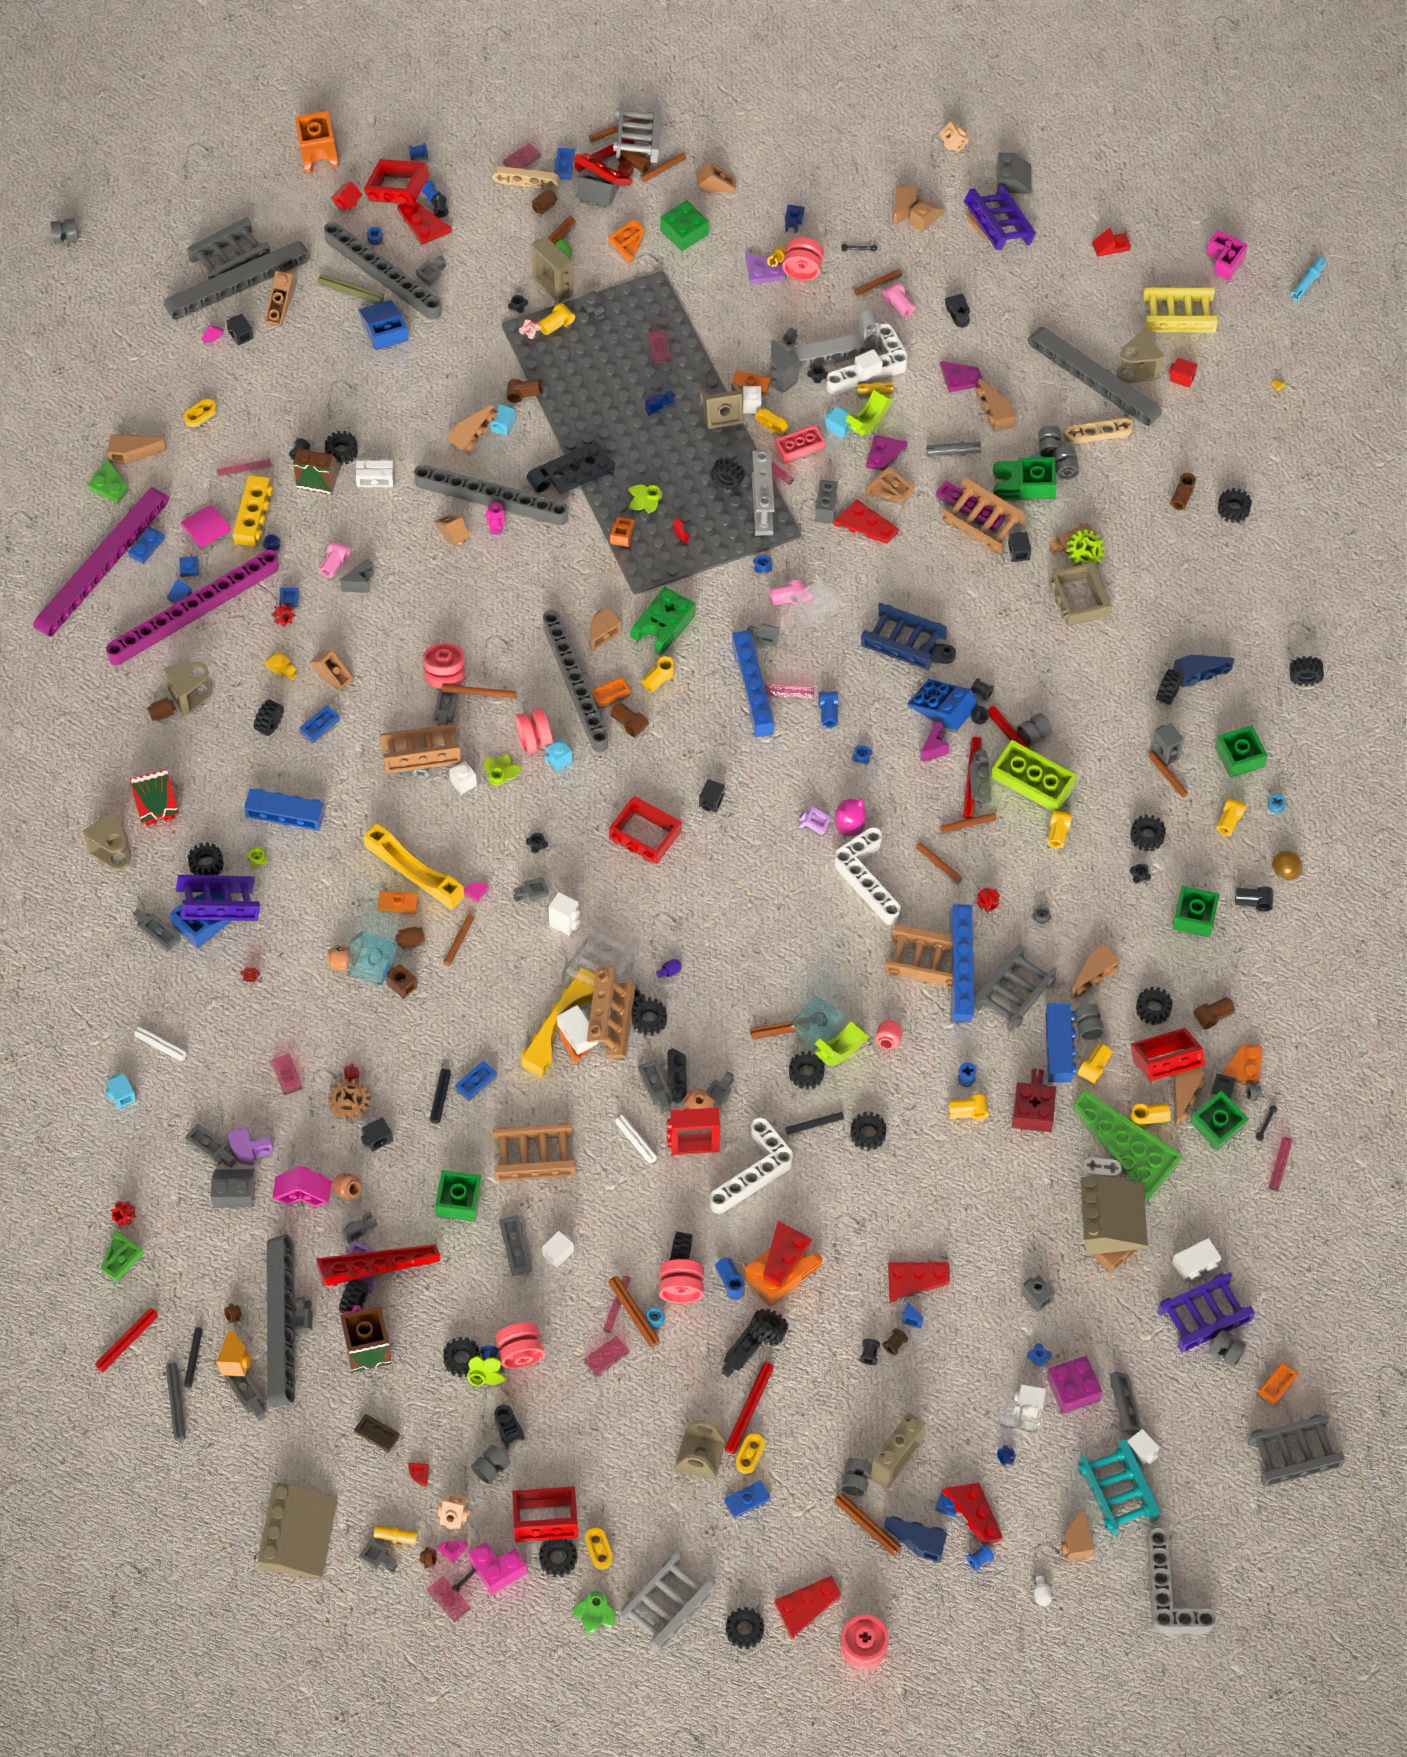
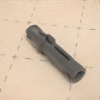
M960 441V443L926 445L927 457L961 454L962 456L965 453H981V441L967 443Z

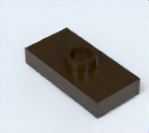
M366 1413L354 1429V1433L387 1452L391 1451L400 1438L399 1432Z

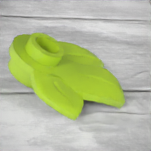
M641 484L628 489L634 496L630 503L631 509L637 511L645 509L647 513L657 509L658 501L662 498V491L658 486L650 485L647 487Z
M508 754L503 755L496 761L489 757L484 761V770L488 773V781L495 786L504 784L506 780L515 779L521 772V766H512Z
M475 1356L469 1361L470 1370L468 1371L467 1378L473 1386H482L484 1383L493 1386L501 1384L506 1380L498 1372L501 1366L499 1359L490 1357L483 1360L481 1357Z

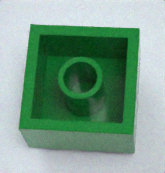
M686 200L660 217V231L683 251L709 235V221Z
M1252 725L1217 737L1215 749L1230 778L1265 767L1268 755Z
M1182 886L1172 930L1210 938L1220 894Z
M1221 1090L1192 1115L1190 1123L1218 1151L1247 1125L1249 1119Z
M442 1170L435 1203L436 1217L476 1222L483 1186L482 1175Z

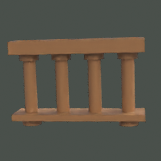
M965 477L961 482L964 493L950 512L944 509L940 511L942 520L946 524L954 525L986 544L992 552L1003 554L1002 540L1014 524L1019 523L1023 526L1026 521V514ZM974 496L978 499V503L966 520L962 521L957 518V513L967 499ZM989 505L993 508V512L981 529L977 530L972 527V522L982 508ZM1004 514L1009 520L996 538L992 539L987 536V531L997 517Z
M455 724L380 734L382 752H389L383 754L386 774L461 763L459 744H452V742L457 741ZM445 743L444 746H433L434 744ZM426 746V748L415 750V747ZM407 748V751L396 752L398 749Z
M895 924L892 940L897 941L893 961L886 960L884 973L894 977L901 976L952 988L953 960L950 973L938 971L942 951L952 952L951 935ZM905 943L916 945L912 965L900 963ZM924 947L935 949L931 969L919 967Z
M615 967L596 968L587 1035L588 1043L603 1041L607 1044L605 1056L608 1059L626 1058L635 993V984L632 982L617 983L614 980Z
M559 1123L552 1126L509 1129L500 1127L492 1130L493 1142H499L500 1164L494 1166L495 1181L575 1176V1160L568 1159L567 1137H572V1124ZM559 1137L560 1160L550 1162L548 1161L547 1138ZM539 1139L540 1162H528L527 1140ZM519 1140L520 1163L509 1164L507 1141Z

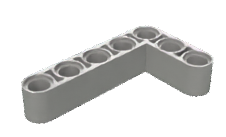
M867 309L861 312L857 334L793 348L790 353L799 359V370L812 368L815 365L822 366L854 359L873 349L876 352L879 344L880 325L875 311Z
M1154 1528L1151 1530L1147 1541L1153 1629L1160 1634H1206L1211 1632L1216 1622V1615L1211 1609L1173 1608L1168 1534L1162 1528ZM1153 1538H1160L1162 1543L1154 1542ZM1159 1557L1163 1559L1164 1562L1157 1563L1154 1560V1558ZM1160 1577L1165 1580V1583H1158L1155 1578ZM1157 1598H1163L1167 1603L1160 1604ZM1164 1618L1168 1623L1161 1624L1158 1619ZM1186 1618L1189 1624H1182L1179 1619ZM1207 1618L1210 1624H1204L1200 1619Z

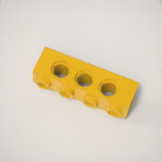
M248 475L233 531L235 545L256 547L257 541L261 540V526L265 525L266 520L264 514L265 511L269 510L268 499L273 494L270 478Z

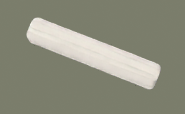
M141 1026L137 1027L134 1032L135 1037L179 1061H183L187 1056L186 1050Z
M625 1115L618 1117L616 1124L647 1162L651 1164L656 1161L657 1154Z

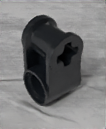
M961 293L945 298L946 309L950 313L954 324L960 328L968 326L970 323L968 316L970 308L964 295Z
M505 1404L499 1405L494 1412V1421L504 1446L508 1447L510 1443L519 1439L525 1440L523 1430L519 1422H517L511 1407ZM507 1414L509 1417L502 1420L499 1418V1415Z

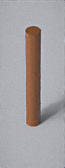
M682 153L640 176L641 180L645 182L686 159L685 154Z
M900 269L890 272L854 289V293L856 296L901 276L902 272Z
M1154 752L1150 753L1148 756L1182 798L1187 796L1188 792L1160 758Z
M994 812L942 825L940 829L942 833L994 821L997 820Z
M921 842L916 846L918 851L957 883L962 881L963 877Z
M467 915L444 960L445 965H451L474 920L472 915Z

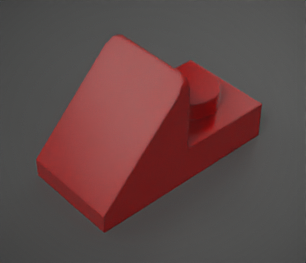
M1111 228L1092 241L1097 257L1130 251L1131 248L1126 233L1113 235Z

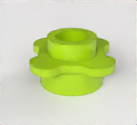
M254 848L247 853L246 856L250 860L252 868L268 863L264 849Z

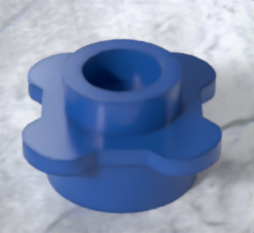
M765 555L754 558V571L756 573L771 572V558Z
M864 745L856 746L852 760L867 765L870 763L869 758L873 751Z
M1038 1343L1032 1351L1027 1353V1357L1031 1359L1033 1364L1042 1367L1047 1359H1051L1052 1354L1050 1351H1046L1042 1344Z

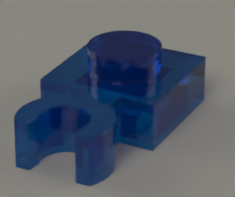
M788 204L785 215V232H788L790 227L794 228V233L798 232V224L802 225L805 207Z
M672 390L667 391L663 396L660 393L645 400V411L648 416L663 410L665 405L675 403L673 398L675 394Z

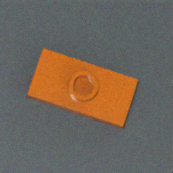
M736 370L732 384L736 383L740 390H743V386H761V395L766 396L771 378Z
M620 677L591 690V694L599 709L630 695L631 690L624 679Z
M380 891L377 909L380 912L416 914L418 894Z
M1282 1362L1257 1394L1275 1406L1298 1378L1299 1374Z

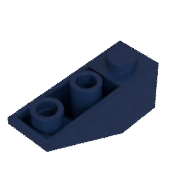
M1191 654L1175 660L1173 670L1183 674L1181 682L1183 688L1193 686L1203 680H1210L1220 674L1229 673L1233 669L1234 658Z
M896 1516L886 1517L884 1527L917 1556L941 1562L947 1532H944L939 1527H925L919 1522H905Z

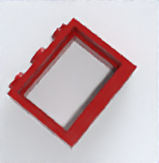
M379 159L364 187V191L369 201L414 205L430 173L424 162ZM386 176L411 178L406 188L381 186Z
M633 796L609 827V838L614 843L625 846L630 852L641 855L646 861L658 864L682 832V822L642 799ZM634 813L669 832L656 850L621 831Z
M1186 1028L1131 1043L1133 1061L1150 1082L1205 1066L1203 1048ZM1185 1049V1050L1178 1051V1052H1175V1053H1172V1054H1168V1055H1165V1056H1161V1057H1158V1058H1155V1059L1148 1060V1059L1153 1058V1057H1157V1056L1164 1055V1054H1167V1053H1171V1052H1174V1051H1177V1050Z
M719 1108L671 1110V1118L667 1119V1148H671L672 1155L719 1152ZM710 1129V1133L678 1135V1131Z
M575 1486L512 1491L515 1542L578 1538ZM570 1506L571 1518L520 1521V1509Z

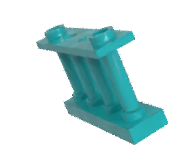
M1126 1439L1118 1442L1115 1453L1088 1463L1085 1455L1080 1456L1079 1464L1077 1465L1078 1471L1081 1476H1085L1104 1517L1105 1529L1110 1531L1113 1537L1117 1536L1118 1525L1139 1517H1148L1151 1523L1159 1520L1160 1509ZM1116 1461L1123 1463L1124 1471L1096 1481L1092 1470ZM1125 1479L1131 1480L1134 1486L1132 1490L1108 1499L1104 1498L1101 1488ZM1135 1497L1140 1499L1142 1503L1141 1508L1115 1518L1113 1517L1109 1507Z

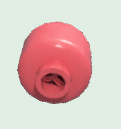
M887 1020L881 1022L875 1035L876 1043L885 1050L896 1048L902 1037L901 1026L894 1021Z

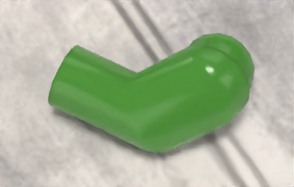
M560 239V241L556 242V246L571 259L573 249L567 240Z

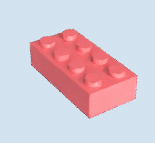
M814 425L775 439V448L785 463L824 449L825 441L817 426Z

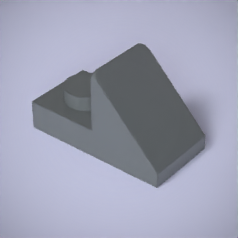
M367 559L340 579L341 590L343 592L368 593L369 583L367 580L374 574L373 563Z

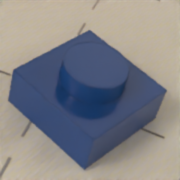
M198 556L179 558L181 577L199 576Z
M280 588V606L281 603H284L286 607L289 605L291 607H299V588Z
M941 1492L935 1511L954 1518L957 1513L952 1500L949 1497L946 1498Z

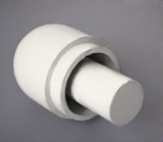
M1037 1576V1585L1034 1587L1035 1601L1041 1606H1046L1052 1600L1049 1585L1045 1584L1044 1576Z

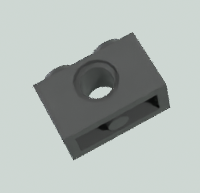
M820 480L815 522L833 524L837 498V481Z
M1172 723L1157 728L1152 746V752L1160 758L1165 766L1180 759L1184 738Z

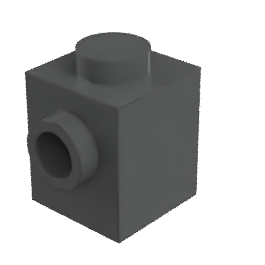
M1040 1275L1034 1279L1029 1278L1023 1284L1022 1295L1037 1312L1053 1301L1055 1292Z

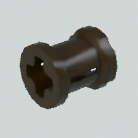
M894 1328L890 1338L882 1343L883 1348L894 1356L898 1354L900 1346L908 1341L907 1335L898 1328Z

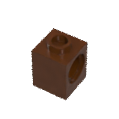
M401 964L388 971L386 975L387 985L402 999L406 998L417 988L416 977Z

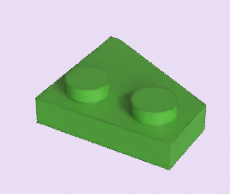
M107 460L87 485L89 490L118 504L128 492L127 485Z
M114 1231L112 1234L113 1240L111 1246L107 1248L106 1258L103 1260L101 1270L105 1275L118 1282L144 1255V1251L123 1235Z

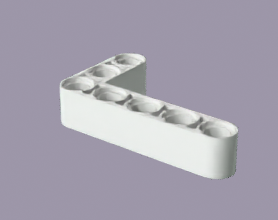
M886 323L880 325L878 345L883 355L879 356L883 362L882 373L862 380L854 371L853 366L855 364L832 371L827 375L826 389L828 393L832 395L840 394L858 388V383H873L903 373L907 369V352L891 325Z
M869 828L836 851L834 866L886 924L894 925L899 921L900 917L899 903L861 863L881 847V831L877 828Z
M757 1118L751 1124V1137L766 1157L711 1193L710 1209L716 1214L724 1213L791 1169L793 1153L766 1119ZM756 1129H763L764 1131L758 1132ZM769 1143H774V1144H776V1146L771 1147V1146H768V1144H769ZM780 1158H787L788 1160H787V1161H781V1160H779V1159H780ZM769 1168L772 1171L766 1172L763 1169ZM748 1179H754V1180H756V1181H755V1182H748L747 1180H748ZM737 1189L739 1192L733 1193L731 1190ZM715 1200H722L723 1202H722V1203H715L714 1201H715Z

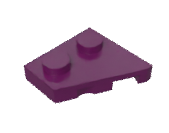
M944 361L940 362V369L949 393L975 388L978 386V380H983L978 367Z
M874 435L866 468L884 471L903 449H907L908 442Z

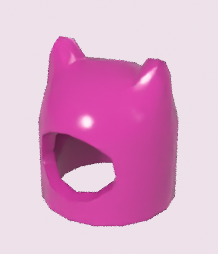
M843 800L835 811V827L837 831L845 836H855L863 831L866 821L864 800Z

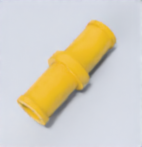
M781 245L772 252L771 256L767 259L769 266L772 264L771 267H776L778 263L783 262L786 248L784 249L785 245Z
M875 381L869 384H857L858 395L872 394L873 390H880L885 394H893V382L877 383Z
M376 1525L373 1539L389 1540L394 1544L401 1542L415 1545L417 1532L400 1530L399 1527L388 1528Z

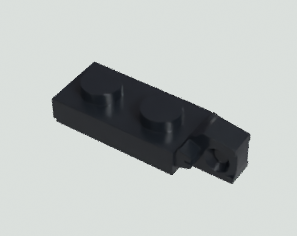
M672 1048L667 1051L668 1086L672 1087V1101L679 1103L687 1095L686 1055Z
M748 1327L726 1353L724 1359L726 1364L722 1368V1374L726 1377H729L735 1369L739 1371L743 1368L764 1342L762 1340L761 1342L757 1341V1337L753 1338V1333L750 1334Z

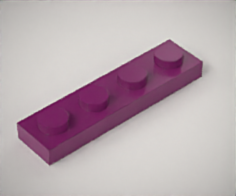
M945 481L937 490L936 497L953 507L964 492L950 482ZM973 496L969 497L960 511L968 516L978 503V499ZM989 505L984 506L974 520L984 524L993 512V508ZM1004 514L999 515L990 529L996 532L1005 521L1006 516Z

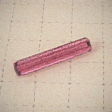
M764 684L768 696L810 699L814 697V688Z
M1282 1138L1268 1187L1270 1190L1278 1191L1293 1142L1291 1138Z

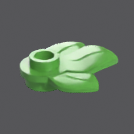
M595 1591L590 1593L586 1600L579 1602L574 1608L573 1617L583 1618V1625L588 1634L596 1631L601 1623L610 1628L614 1625V1610L607 1605V1598L602 1592ZM595 1598H599L601 1600L599 1606L593 1605V1600Z

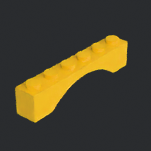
M376 823L364 835L365 848L449 909L453 910L464 898L463 885L449 875L436 872L418 861L402 847L390 832Z
M581 968L578 974H574L569 988L563 990L559 1003L553 1005L549 1018L543 1020L539 1033L533 1035L529 1048L523 1050L521 1054L523 1068L541 1077L545 1075L553 1063L552 1041L558 1028L557 1016L576 1005L581 1007L592 1003L595 974Z

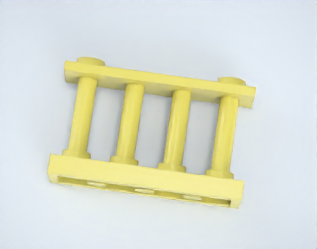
M1144 288L1143 301L1150 302L1151 315L1146 317L1145 331L1216 332L1217 316H1210L1209 302H1213L1215 288ZM1157 301L1167 302L1168 316H1158ZM1174 302H1185L1186 316H1175ZM1192 302H1202L1203 316H1193Z

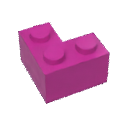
M1217 230L1209 241L1207 255L1216 259L1214 274L1229 281L1246 258L1248 244Z
M300 1166L275 1177L272 1199L287 1206L303 1201L316 1208L329 1203L332 1181L325 1178L322 1174H316L310 1171L309 1168Z
M487 1542L468 1552L469 1562L475 1568L476 1573L490 1595L527 1574L526 1564L516 1548L499 1558H496Z

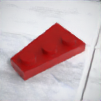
M587 153L583 155L576 154L575 162L613 185L630 186L633 179L617 172L606 164L594 160L593 156Z
M417 202L414 205H397L398 212L421 245L452 232V227Z
M858 499L834 520V526L846 527L851 532L863 533L866 537L885 544L889 543L899 532L897 527Z
M778 1221L763 1278L781 1288L812 1245L813 1239Z
M949 1262L888 1263L889 1303L905 1296L906 1298L913 1296L915 1293L924 1290L929 1291L948 1285L950 1283Z
M979 1482L948 1487L942 1491L946 1498L949 1497L955 1504L954 1509L957 1513L961 1512L968 1521L967 1526L982 1545L1000 1542L1003 1539Z
M831 1575L774 1600V1604L791 1640L801 1630L810 1625L820 1613H823L840 1598L841 1593Z

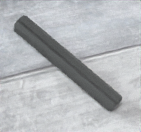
M169 1363L166 1365L173 1434L175 1441L185 1440L186 1436L178 1369L176 1363Z

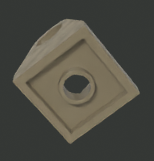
M1147 331L1139 333L1121 349V358L1125 363L1118 368L1117 375L1118 378L1126 383L1151 381L1160 378L1164 356ZM1128 349L1137 351L1131 358L1127 357L1124 352ZM1131 369L1135 375L1127 378L1122 375L1121 371Z
M736 383L731 384L730 392L708 395L704 388L700 389L701 405L708 429L743 424L742 393ZM723 407H728L727 411L720 412Z
M193 662L171 665L164 668L168 690L183 717L192 713L212 695V687L210 683L205 681L208 678L209 670L204 663ZM196 667H201L205 670L204 675L199 678L191 676L190 672ZM197 686H206L208 692L205 695L198 696L194 693V689Z
M115 811L82 830L87 850L93 857L115 870L124 869L129 865L130 855L126 845V837L120 817ZM118 853L126 856L125 862L120 865H116L111 861L112 857Z
M696 1420L686 1428L675 1470L716 1480L726 1438L714 1423ZM701 1426H707V1427H709V1428H711V1429H706V1428H703V1427H701ZM699 1450H702L706 1452L707 1455L704 1458L702 1456L695 1455V1453Z

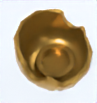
M1281 851L1273 858L1272 867L1277 876L1281 875L1286 881H1290L1301 875L1302 862L1295 852Z

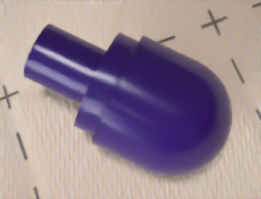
M671 959L662 965V969L657 971L656 975L658 978L664 976L672 977L681 971L682 964L678 959Z

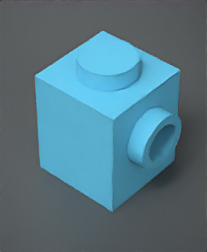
M499 404L497 407L499 410L497 417L490 423L491 431L507 436L516 421V410Z
M836 406L825 417L826 429L844 439L851 430L848 428L850 424L845 421L847 416L851 414Z
M561 738L545 748V759L556 772L572 763V751Z
M125 1074L113 1076L110 1080L106 1081L108 1089L105 1092L110 1101L114 1100L118 1109L136 1101L134 1091Z

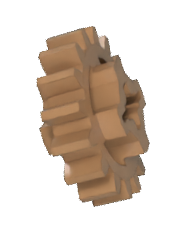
M345 1079L344 1084L337 1082L338 1088H331L332 1093L328 1094V1105L331 1107V1113H336V1118L339 1119L343 1116L344 1121H346L348 1117H351V1120L354 1121L355 1116L361 1119L362 1112L368 1113L367 1107H371V1095L368 1093V1087L363 1088L362 1082L356 1084L355 1079H353L351 1083H348V1080Z

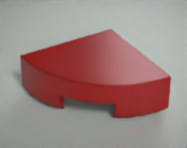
M678 518L673 521V532L685 544L689 541V535L684 532L682 528L684 524Z
M408 1463L412 1479L420 1485L427 1486L429 1464Z

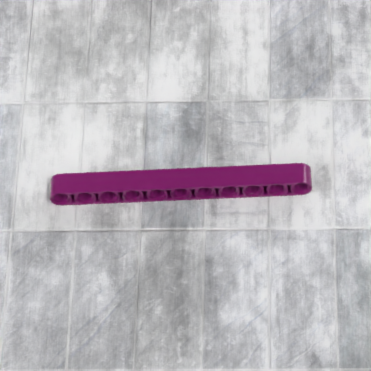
M151 487L36 617L33 627L49 637L53 636L166 507L169 496Z
M273 550L264 551L113 640L106 647L109 662L112 665L124 663L276 573L279 569L277 553Z

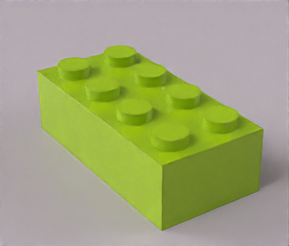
M1013 740L1010 741L992 768V779L1052 812L1061 809L1077 782L1076 774Z

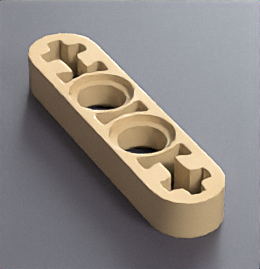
M503 166L496 167L493 172L494 181L504 184L557 189L560 177L551 172Z
M1128 418L1069 426L1065 430L1064 439L1070 444L1125 437L1132 433L1133 422ZM1109 427L1112 429V431L1105 432L1103 431V428ZM1093 430L1095 434L1088 435L1085 431Z

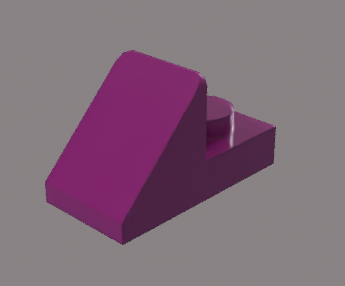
M936 721L921 750V761L931 760L949 753V744L942 741L945 733L942 732V723Z

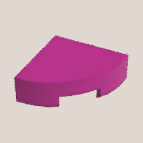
M210 325L201 340L204 343H211L217 340L225 331L221 327Z
M484 883L469 884L464 887V895L479 902L489 889V885Z
M461 1541L444 1542L437 1548L454 1563L467 1549V1545Z

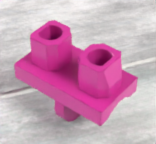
M497 502L490 504L488 511H486V521L490 534L500 535L501 527L505 526L506 523L504 508Z

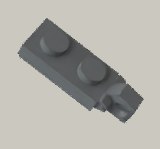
M439 689L435 708V721H438V726L448 725V722H452L454 719L459 693L441 692V689Z
M979 749L973 753L972 763L970 764L971 798L987 803L991 801L989 764L986 762V751Z
M139 909L133 913V919L137 922V927L167 952L181 940V936L153 913L145 915Z
M653 1060L637 1066L651 1101H653L654 1105L659 1104L662 1113L669 1112L670 1104L668 1100L671 1099L670 1090L657 1061Z
M197 1124L185 1137L186 1142L218 1164L223 1162L230 1168L236 1163L235 1157L230 1154L231 1149L228 1148V1145L200 1124Z
M247 1372L245 1376L225 1375L226 1382L248 1414L253 1412L258 1421L265 1418V1412L261 1407L265 1405L262 1395Z

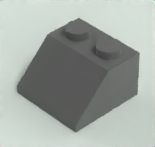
M998 153L997 191L1000 185H1004L1009 193L1031 194V164L1016 153Z
M590 175L579 177L575 198H579L580 202L588 204L590 201L596 202V206L606 208V205L613 203L619 185H613L605 179Z
M773 340L771 341L770 384L774 389L785 393L798 382L799 359Z
M255 1169L214 1170L211 1179V1201L213 1208L253 1207Z

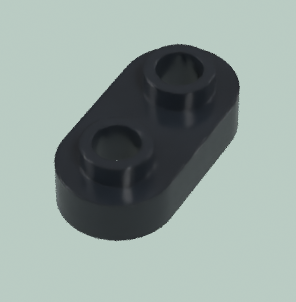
M926 643L922 644L919 650H923ZM935 643L929 654H931L932 663L950 664L955 660L956 650L951 645Z

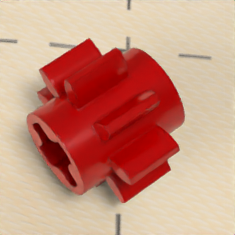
M281 603L279 607L274 606L275 611L271 614L276 618L274 623H280L283 627L287 623L292 624L291 620L296 616L290 612L293 608L290 605L286 608L284 603Z
M987 887L977 894L978 901L976 903L981 910L992 911L1000 904V894L996 889L992 890Z
M119 1201L115 1203L116 1208L111 1209L112 1220L118 1223V1226L132 1224L131 1219L137 1217L135 1215V1206L129 1204V1201Z

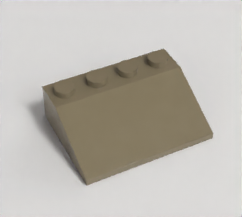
M1102 1175L1081 1177L1083 1229L1087 1255L1148 1248L1143 1183Z
M273 1483L258 1557L260 1571L322 1579L337 1498L295 1485Z

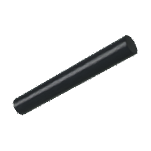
M838 1112L785 1127L786 1134L789 1135L843 1120L844 1115L843 1112Z
M196 1327L194 1330L184 1382L185 1387H192L203 1331L199 1327Z

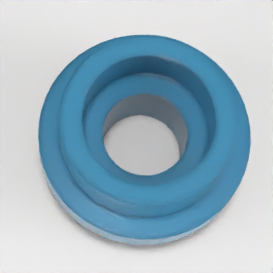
M652 1308L645 1314V1318L652 1328L661 1327L665 1322V1314L661 1309ZM658 1317L659 1319L657 1321H653L651 1318Z

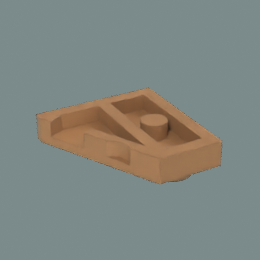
M890 467L865 489L867 495L899 503L905 502L915 492V488Z

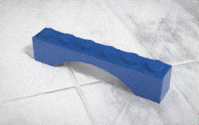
M747 630L732 633V649L744 683L754 736L772 735L774 721L751 632Z
M953 904L949 912L953 960L951 1022L970 1023L974 1016L972 905Z

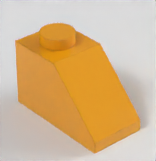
M229 1330L217 1358V1365L221 1375L245 1376L247 1369L251 1366V1357L233 1330Z

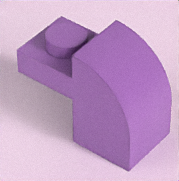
M247 1128L227 1132L232 1154L240 1163L254 1165V1157H265L273 1153L270 1137L250 1141Z

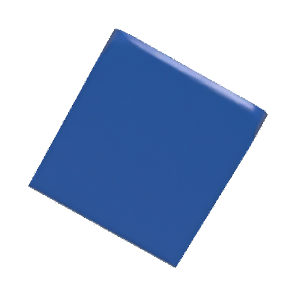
M177 580L167 599L176 604L190 596L192 589Z
M907 1302L902 1323L919 1329L922 1328L923 1317Z

